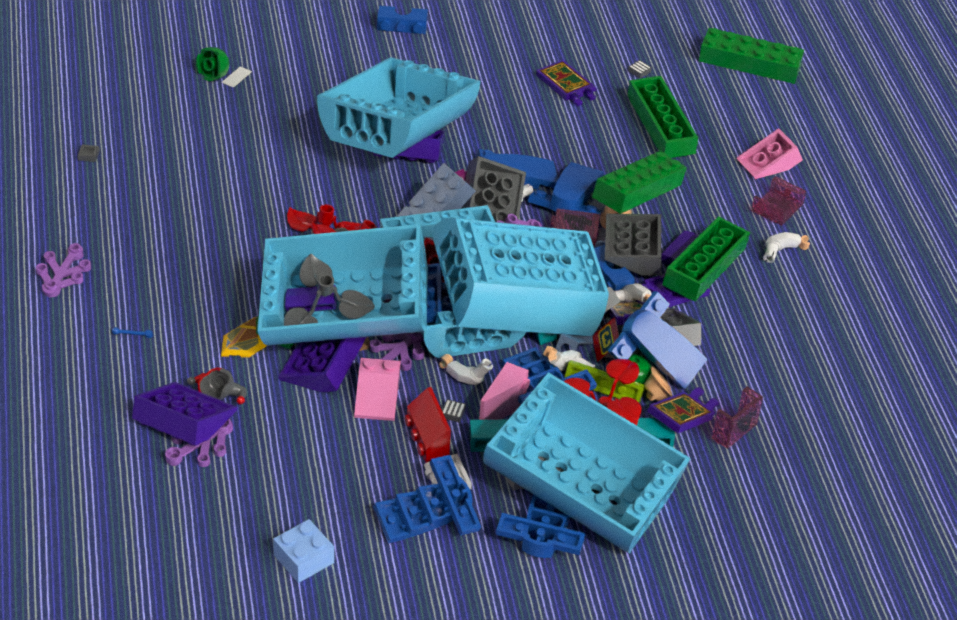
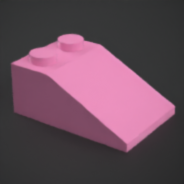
M779 128L736 158L754 179L787 171L803 160L798 147Z
M361 358L354 418L395 421L401 361Z
M506 362L481 399L479 420H498L514 413L520 407L518 396L527 392L530 379H528L529 370Z

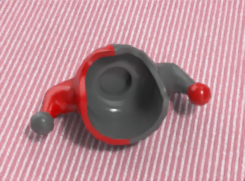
M216 367L207 373H201L196 377H189L187 379L189 385L198 383L199 392L222 400L232 395L237 397L236 402L238 404L245 402L247 388L234 382L232 374L224 368Z

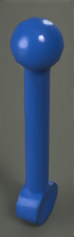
M117 327L112 329V333L115 335L122 333L143 335L146 338L153 337L151 330L142 332L122 330Z

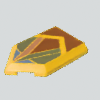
M256 317L223 335L221 357H229V355L251 357L267 346L262 342L260 336L256 334Z

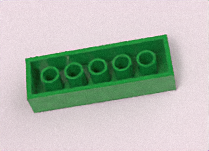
M708 28L701 45L699 62L795 84L802 65L804 49L726 32L717 28Z
M662 76L629 80L627 97L659 152L666 153L670 158L696 154L698 136Z
M658 151L597 178L592 198L622 214L681 186L687 167L682 165L680 161L668 157L666 153Z
M718 216L667 267L662 285L695 302L745 250L750 232Z

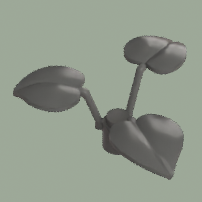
M309 254L301 266L300 280L303 285L309 288L317 285V295L309 313L300 307L290 309L285 315L284 326L318 323V320L311 315L314 313L320 296H329L332 292L337 301L341 302L339 304L340 313L349 319H358L365 316L375 308V305L367 296L355 290L344 291L342 298H340L337 287H334L331 268L313 254Z

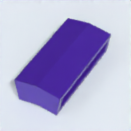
M684 230L661 254V263L669 266L698 235Z
M317 286L287 289L285 297L286 311L288 312L290 309L300 307L310 312L317 295ZM332 292L329 296L321 295L314 311L336 310L337 299Z

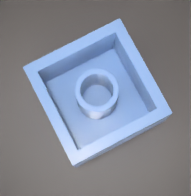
M310 519L273 538L274 556L298 583L334 563V545Z

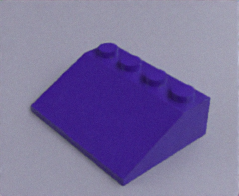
M436 131L393 158L404 156L408 160H418L420 158L425 159V162L434 163L435 160L438 161L441 155L445 131ZM370 152L373 153L374 156H383L374 152Z
M367 337L298 343L278 378L281 381L318 392L337 391Z
M173 382L135 395L132 419L139 421L142 425H149L156 428L159 432H165L173 438L182 439L189 445L195 446L209 440L237 411V407L180 383Z

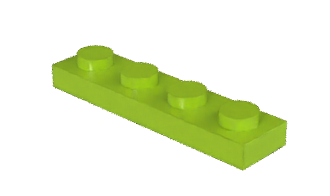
M573 360L568 362L565 377L587 369L597 383L596 389L593 390L607 395L610 394L614 378L609 377L605 371ZM618 381L613 397L618 399L630 397L640 403L645 385L635 381L631 384H623Z

